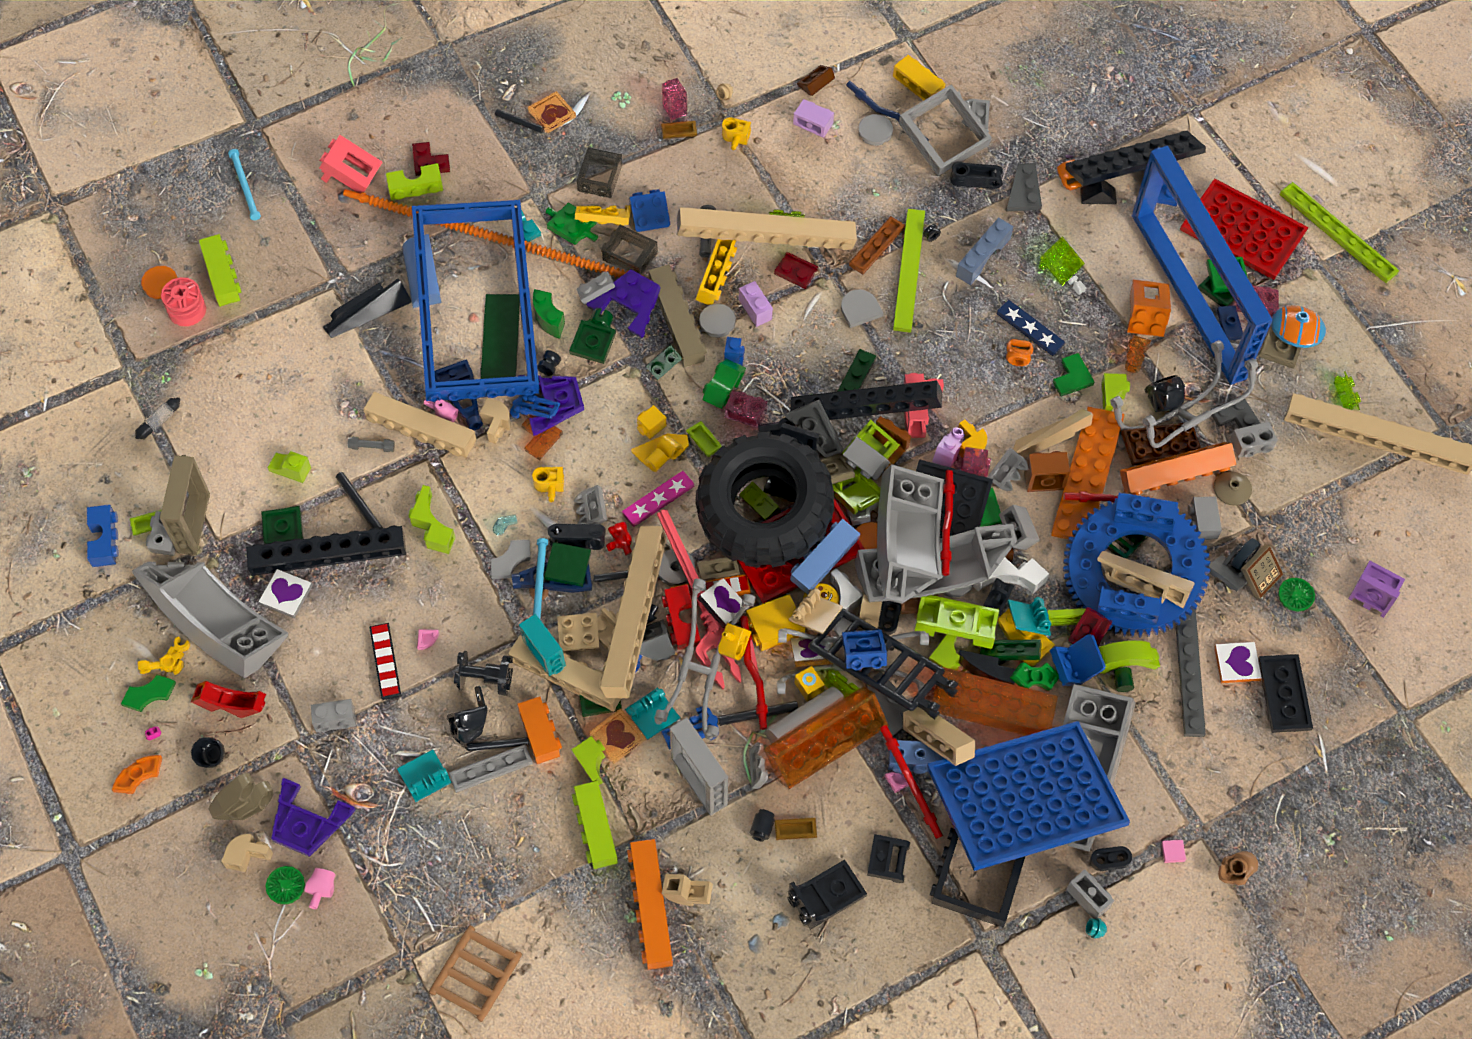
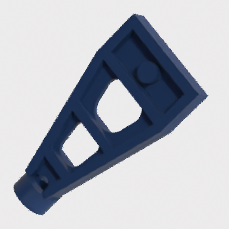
M467 359L435 370L436 382L474 380V375ZM464 399L448 400L451 405L459 410V414L466 421L469 429L475 431L483 426L479 416L477 399H471L472 406L464 409L458 402Z
M548 562L545 563L544 571H546ZM589 564L583 587L548 581L543 582V590L570 593L592 591ZM537 566L511 574L513 589H535L534 575L536 574Z

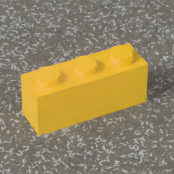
M910 55L905 56L894 65L893 77L923 101L945 88L946 83L941 78L935 76L928 68H925Z

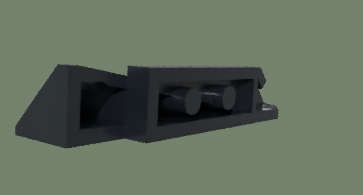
M399 278L385 288L378 283L335 309L330 315L332 318L331 322L324 325L323 329L330 338H334L408 305L412 301Z

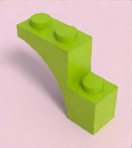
M423 485L421 491H418L416 494L414 508L411 507L408 517L413 527L426 530L424 541L426 542L427 549L449 554L455 540L454 530L444 526L433 516L430 510L431 488Z

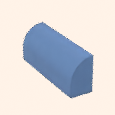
M426 234L424 239L429 305L442 302L429 234ZM412 237L403 244L402 249L412 306L416 308L419 307L415 242L414 237Z

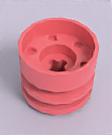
M179 277L172 279L163 287L161 298L168 316L174 324L191 326L203 319L206 314V305L199 286L194 280Z

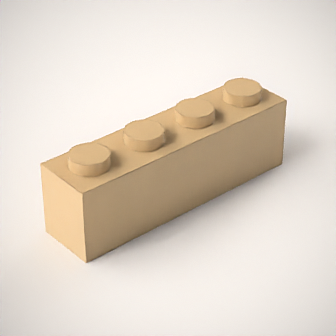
M919 707L914 711L908 710L903 712V730L955 766L975 757V740L939 715L934 720Z

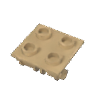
M814 588L800 602V606L793 611L789 621L823 634L842 610L843 606L821 598L820 591Z
M597 613L557 616L559 645L564 652L571 650L584 651V649L592 648L595 650L599 648Z

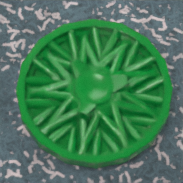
M1289 578L1283 581L1279 587V600L1289 610L1296 612L1305 611L1314 603V589L1304 579Z
M279 867L271 872L267 878L265 885L266 893L277 904H291L298 900L304 892V877L294 867Z

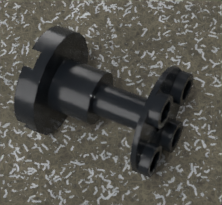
M467 651L459 652L457 664L460 665L459 671L455 672L454 684H457V688L462 691L466 677L484 679V683L498 685V695L508 696V691L506 690H510L513 668H509V663H513V657L504 655L500 665L487 663L485 667L468 665Z

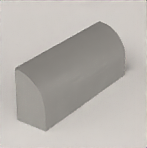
M834 686L828 688L768 727L765 731L766 737L776 750L780 749L841 709L844 695Z

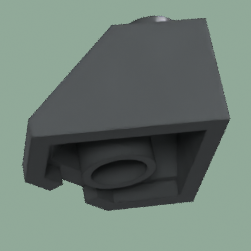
M664 619L646 626L640 655L656 661L669 659L675 654Z

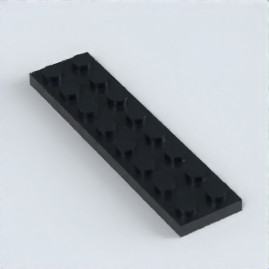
M1187 130L1158 139H1151L1143 143H1136L1132 146L1121 147L1117 150L1106 151L1084 159L1074 160L1066 163L1065 169L1082 186L1145 170L1150 153L1155 148L1168 146L1178 161L1206 153V146Z

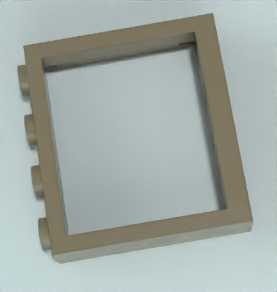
M174 455L160 520L177 553L197 555L210 492L194 457L186 455ZM187 491H188L189 497H188V502H187V506H186L185 515H184V518H183L182 512H183V507H184V503H185V499H186V494H187Z

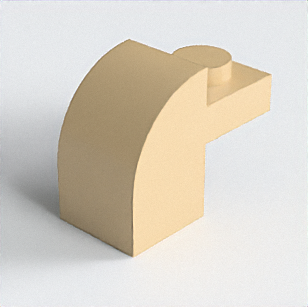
M486 398L480 412L481 420L483 423L490 424L487 431L488 440L496 444L498 438L502 437L504 429L510 430L511 428L509 410L502 402Z
M863 594L859 618L878 628L882 601L869 603L867 596ZM860 627L857 629V631H865Z
M243 834L235 837L227 845L222 863L227 869L246 872L250 857L271 861L273 852L267 843L256 842L252 834Z
M665 874L662 895L672 902L686 906L710 904L713 884L710 881H691L685 875Z

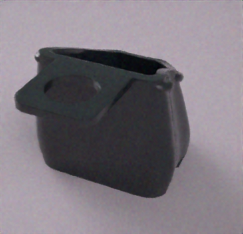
M481 686L474 688L478 707L447 715L450 732L459 744L470 743L482 735L488 708L485 705Z

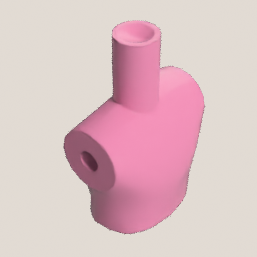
M425 399L423 403L433 409L436 416L451 422L456 420L459 413L457 408L442 399L436 402L426 401Z
M320 868L314 869L311 878L305 885V892L313 895L309 905L310 908L317 909L321 897H332L336 876L334 872Z

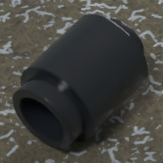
M760 809L755 814L749 832L754 840L763 842L769 839L775 822V815L771 811Z

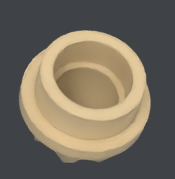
M727 83L720 84L716 89V95L720 100H729L734 93L733 87Z

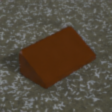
M819 65L798 81L797 85L808 95L813 96L834 80L835 75L831 67Z

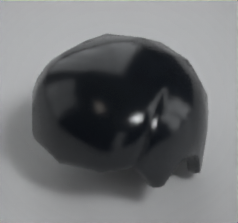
M202 737L192 746V760L200 767L214 768L224 760V745L218 739Z

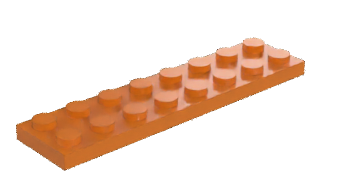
M1087 407V411L1093 414L1092 424L1081 429L1063 494L1064 492L1078 493L1079 491H1087L1093 494L1104 493L1121 432V427L1118 425L1113 411ZM1122 413V419H1121L1122 422L1124 421V415H1125V414H1123V413ZM1062 494L1051 536L1069 540V537H1074L1072 531H1078L1076 528L1077 523L1083 525L1081 519H1088V512L1094 514V508L1099 510L1101 501L1082 503L1078 502V500H1064Z

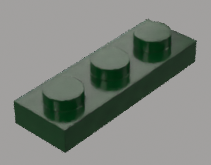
M859 349L838 391L861 389L876 360V355Z
M1041 639L994 640L992 649L981 647L980 654L997 657L999 661L1040 660L1042 643Z

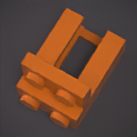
M1133 279L1130 291V318L1127 332L1164 337L1171 313L1169 284ZM1144 287L1158 288V295H1155V299L1145 298Z

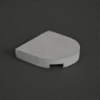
M853 290L848 292L842 299L841 311L850 328L883 317L884 313L876 298L868 291Z

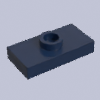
M1236 305L1218 307L1217 314L1220 325L1228 340H1240L1243 331Z

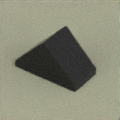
M1107 181L1097 182L1080 188L1081 204H1117L1116 189Z

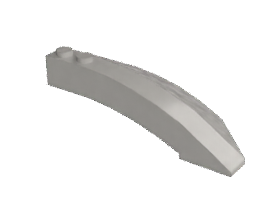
M1013 524L975 527L974 530L950 536V551L952 552L950 575H942L941 579L912 598L949 592L988 580L1017 542ZM942 538L940 539V552L942 551ZM877 548L858 550L855 559L856 571L869 603L890 601L883 597L878 571Z
M146 562L132 570L134 576L157 606L191 641L212 658L243 678L259 670L288 637V632L260 616L232 594L205 566V562H197L195 565H185L184 562H168V565H156V562Z
M1074 684L1063 725L1079 721L1113 787L1136 703L1131 697ZM1095 836L1068 843V846L1090 851Z

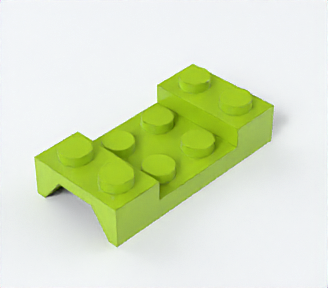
M933 595L923 596L920 599L914 631H925L929 633V636L933 637L935 632L968 638L973 640V645L992 649L999 609Z

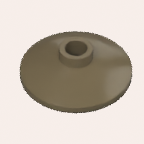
M1228 471L1217 477L1214 483V492L1223 503L1237 506L1249 500L1252 494V485L1243 474Z

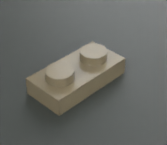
M725 557L698 562L700 578L704 581L740 575L737 560L732 561Z

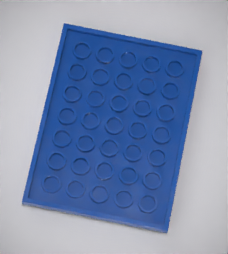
M1079 721L975 750L974 758L957 766L947 759L927 764L929 774L974 871L1126 827L1130 823Z

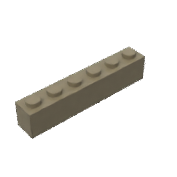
M669 264L649 270V279L657 283L661 288L657 302L677 352L683 358L681 360L683 367L704 362L707 349L705 344L700 341L699 329L694 327L695 320L693 314L688 312V302L686 299L683 300V290L681 285H677L676 272L671 270Z

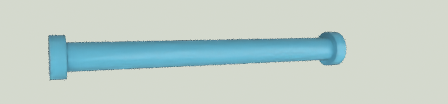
M232 149L228 152V155L232 158L250 210V219L258 220L261 215L256 209L239 159V151Z
M545 538L537 539L538 557L533 615L536 614L539 619L541 618L546 546H548V540Z

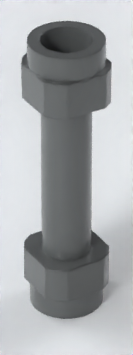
M353 436L348 438V448L358 450L359 447L383 449L384 452H394L395 441L390 439H384V442L359 440V437Z

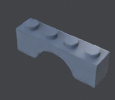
M998 218L959 262L956 277L971 286L981 274L990 256L997 249L1002 250L1011 239L1013 226Z

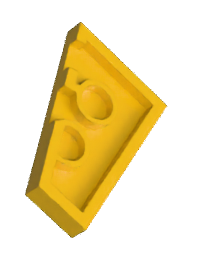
M609 205L606 209H602L600 206H577L575 219L580 222L595 221L599 224L614 223L617 226H624L629 224L631 205H625V209H618L616 205Z
M1010 608L998 618L997 622L1008 640L1041 639L1040 660H1022V662L1029 666L1035 667L1050 652V649L1055 647V644L1043 634L1016 629Z

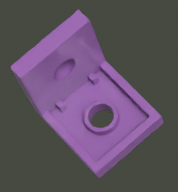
M1369 561L1348 599L1352 601L1353 598H1356L1364 603L1362 607L1368 610L1372 607L1382 612L1380 616L1384 618L1398 598L1399 590L1405 579Z

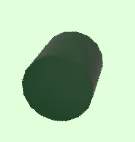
M1129 667L1115 669L1116 690L1118 692L1132 691L1134 689L1132 669Z

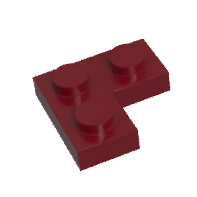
M430 142L412 144L415 176L421 175V166L438 164L440 173L450 172L448 154L431 156Z

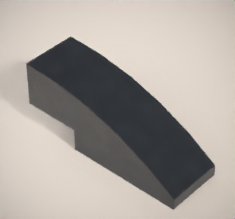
M963 650L959 651V663L974 676L996 687L1013 691L1015 682L1010 677L1016 669L999 666V658Z

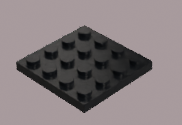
M919 459L916 472L944 479V484L945 472L947 470L953 471L955 493L953 494V516L950 536L980 527L993 479ZM944 493L942 497L940 539L942 538V528L945 517Z

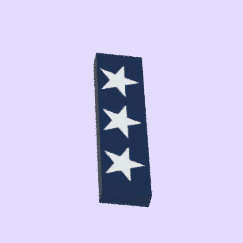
M1008 300L997 310L998 316L1051 356H1054L1064 346V340L1012 301Z

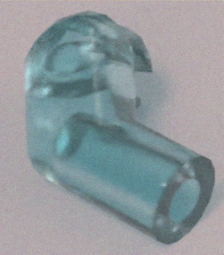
M516 514L498 518L493 526V532L496 535H502L508 525L517 524Z

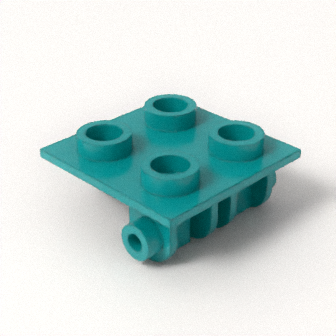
M1036 597L1032 604L1008 600L1016 629L1051 636V621L1048 618L1049 615L1046 607H1044L1043 599Z
M658 687L625 708V711L647 740L681 718L672 707L668 712L667 721L656 724V711L664 710L669 703L665 698L663 689Z
M433 749L397 768L415 802L452 783L445 767H443Z

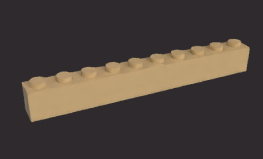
M680 207L677 215V235L684 237L825 247L827 249L837 248L843 250H852L857 241L856 224L852 221Z
M1293 393L1288 403L1284 421L1469 475L1472 470V445L1469 443L1458 442L1448 437L1445 438L1431 432L1417 430L1414 427L1400 425L1394 421L1383 420L1377 416L1366 415L1356 410L1342 408L1339 405L1325 403L1322 400H1315L1301 394Z
M640 526L639 533L635 537L636 545L631 553L632 561L631 565L628 566L627 580L624 581V593L620 597V609L616 613V625L612 630V642L608 646V658L604 662V674L599 682V687L606 698H629L667 540L662 526Z

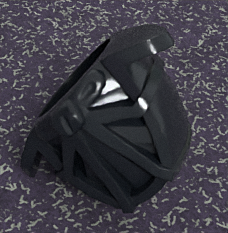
M1172 375L1149 384L1144 391L1145 393L1149 392L1148 398L1154 411L1161 412L1178 408L1183 404L1186 386L1178 375Z

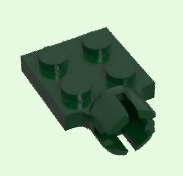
M596 308L593 310L588 321L581 320L569 350L570 355L602 364L605 363L616 335V329L611 328L613 321L611 312L604 310L603 315H601L602 308Z

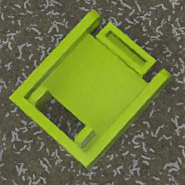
M872 420L856 436L886 459L900 446ZM878 430L889 441L882 445L872 435ZM851 443L844 449V451L842 452V455H843L844 452L848 449V447L851 445Z
M859 468L854 470V478L832 484L834 497L853 515L857 514L858 510L862 511L880 500L881 488L872 479H867L863 476ZM853 481L856 482V484L846 488L845 490L842 489L843 486Z

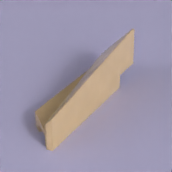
M1080 409L1068 418H1064L1017 439L1013 450L1023 458H1026L1029 454L1040 452L1073 437L1075 432L1090 426L1093 414L1087 410Z
M1102 551L1097 559L1105 569L1107 580L1139 594L1142 593L1144 596L1159 599L1162 597V604L1165 599H1168L1179 607L1184 608L1195 584L1190 580Z

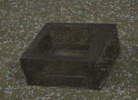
M588 147L577 178V191L584 194L589 193L600 197L612 198L622 168V154ZM589 164L611 168L612 172L608 183L585 179Z
M620 224L611 233L609 241L603 244L601 249L603 261L624 269V271L631 269L642 275L657 254L658 244L657 241ZM622 240L643 249L635 263L613 253Z

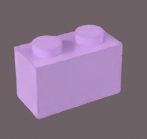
M803 99L794 112L793 124L824 138L833 125L834 112Z
M754 281L740 287L739 301L755 326L758 327L771 321L773 308L757 283Z

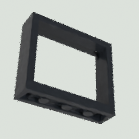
M951 827L947 838L951 842L949 847H944L941 857L945 861L943 866H938L935 876L939 880L937 885H932L930 896H933L931 904L1004 928L1025 856L1014 861L999 913L943 895L941 892L959 838L955 829Z

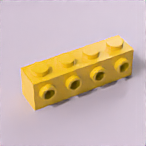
M717 239L697 293L696 301L712 305L714 300H719L722 291L718 289L720 285L724 286L727 276L724 273L725 271L729 272L732 264L729 259L730 257L734 258L737 247H735L736 240Z

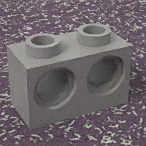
M1270 422L1235 429L1230 438L1238 458L1244 456L1251 457L1261 452L1268 453L1274 449L1278 441Z

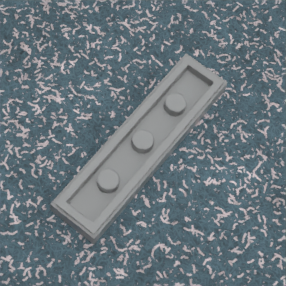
M526 744L449 772V775L457 793L532 765L533 762Z

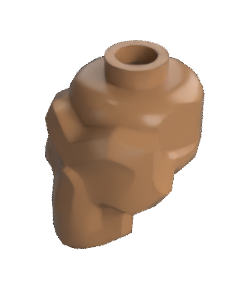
M1240 851L1232 856H1225L1219 867L1218 877L1220 881L1227 884L1245 885L1248 878L1257 872L1259 867L1258 860L1254 854L1248 851Z

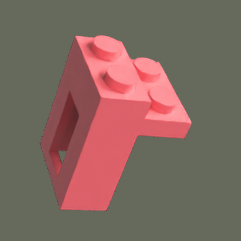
M339 135L337 140L333 138L328 146L330 149L329 153L324 152L319 160L322 162L319 169L324 173L321 180L327 183L332 176L358 193L365 192L381 166L382 161ZM346 159L369 175L365 177L342 161Z
M910 373L905 374L903 384L937 380L942 392L944 387L943 379L931 378L924 380V374ZM928 409L904 412L906 431L911 438H925L926 425H928L929 421Z

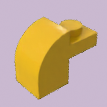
M964 419L959 423L958 428L963 430L965 441L962 442L958 454L971 466L983 457L987 445V434L983 428L977 432L974 425L969 424Z

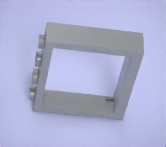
M952 84L904 112L899 118L900 126L938 176L951 169L955 163L963 162L989 146L992 138L988 133L989 130L983 127L980 118L974 115L969 103L962 99L960 92H957ZM949 99L979 139V142L948 161L943 162L913 120Z
M689 719L677 720L676 724L670 727L671 758L711 816L728 805V776Z

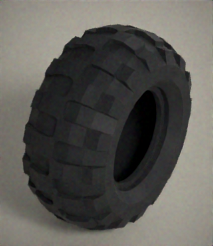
M758 432V435L750 437L743 435L733 439L731 445L727 447L722 446L712 455L711 462L704 466L698 478L699 485L695 497L698 519L709 542L721 551V554L730 560H739L744 562L745 566L759 568L761 565H772V568L782 566L788 560L793 558L798 560L809 553V549L814 544H819L827 533L826 529L829 522L832 521L834 512V488L831 475L826 464L820 461L818 454L808 445L798 443L794 437L785 434L776 436L772 435V432ZM761 477H773L784 481L794 490L797 496L792 509L781 519L770 523L749 521L742 517L734 508L735 499L741 488L748 482Z

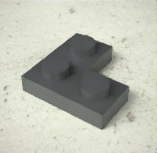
M1245 399L1211 415L1218 427L1234 420L1239 428L1261 424Z

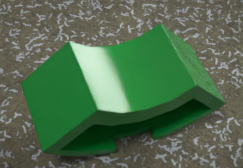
M534 289L533 306L536 320L546 333L560 339L565 326L564 312L558 310L553 305L552 293Z
M729 359L721 363L719 362L716 366L714 377L703 388L702 393L704 396L702 400L723 409L732 398L729 394L733 388H738L746 367Z

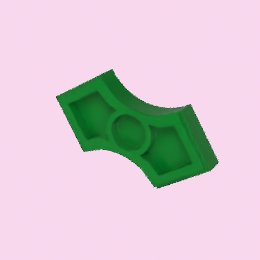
M1023 662L1018 665L1010 678L1023 691L1028 690L1031 686H1040L1049 691L1058 681L1059 674L1048 663H1044L1041 667L1036 668Z
M156 674L155 678L144 686H129L121 705L142 712L151 702L157 700L167 701L176 682Z

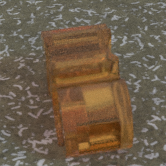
M1135 335L1129 340L1125 369L1128 372L1137 373L1140 371L1145 358L1144 353L1149 349L1151 340Z

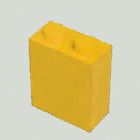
M790 594L746 610L749 629L753 632V642L755 646L759 645L761 652L783 644L778 643L779 629L786 628L805 633V627L789 621L793 611L797 609ZM787 634V642H788V641H791V638H799V637H798V636H795V635Z

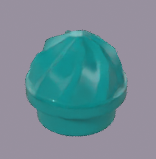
M1090 918L1087 921L1085 931L1093 939L1101 938L1106 934L1107 926L1100 918Z

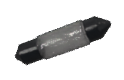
M169 398L165 403L161 404L135 430V438L145 440L152 432H155L180 407V398Z

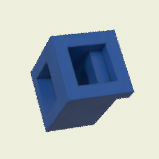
M727 337L724 360L729 359L743 366L745 346H741L742 338Z

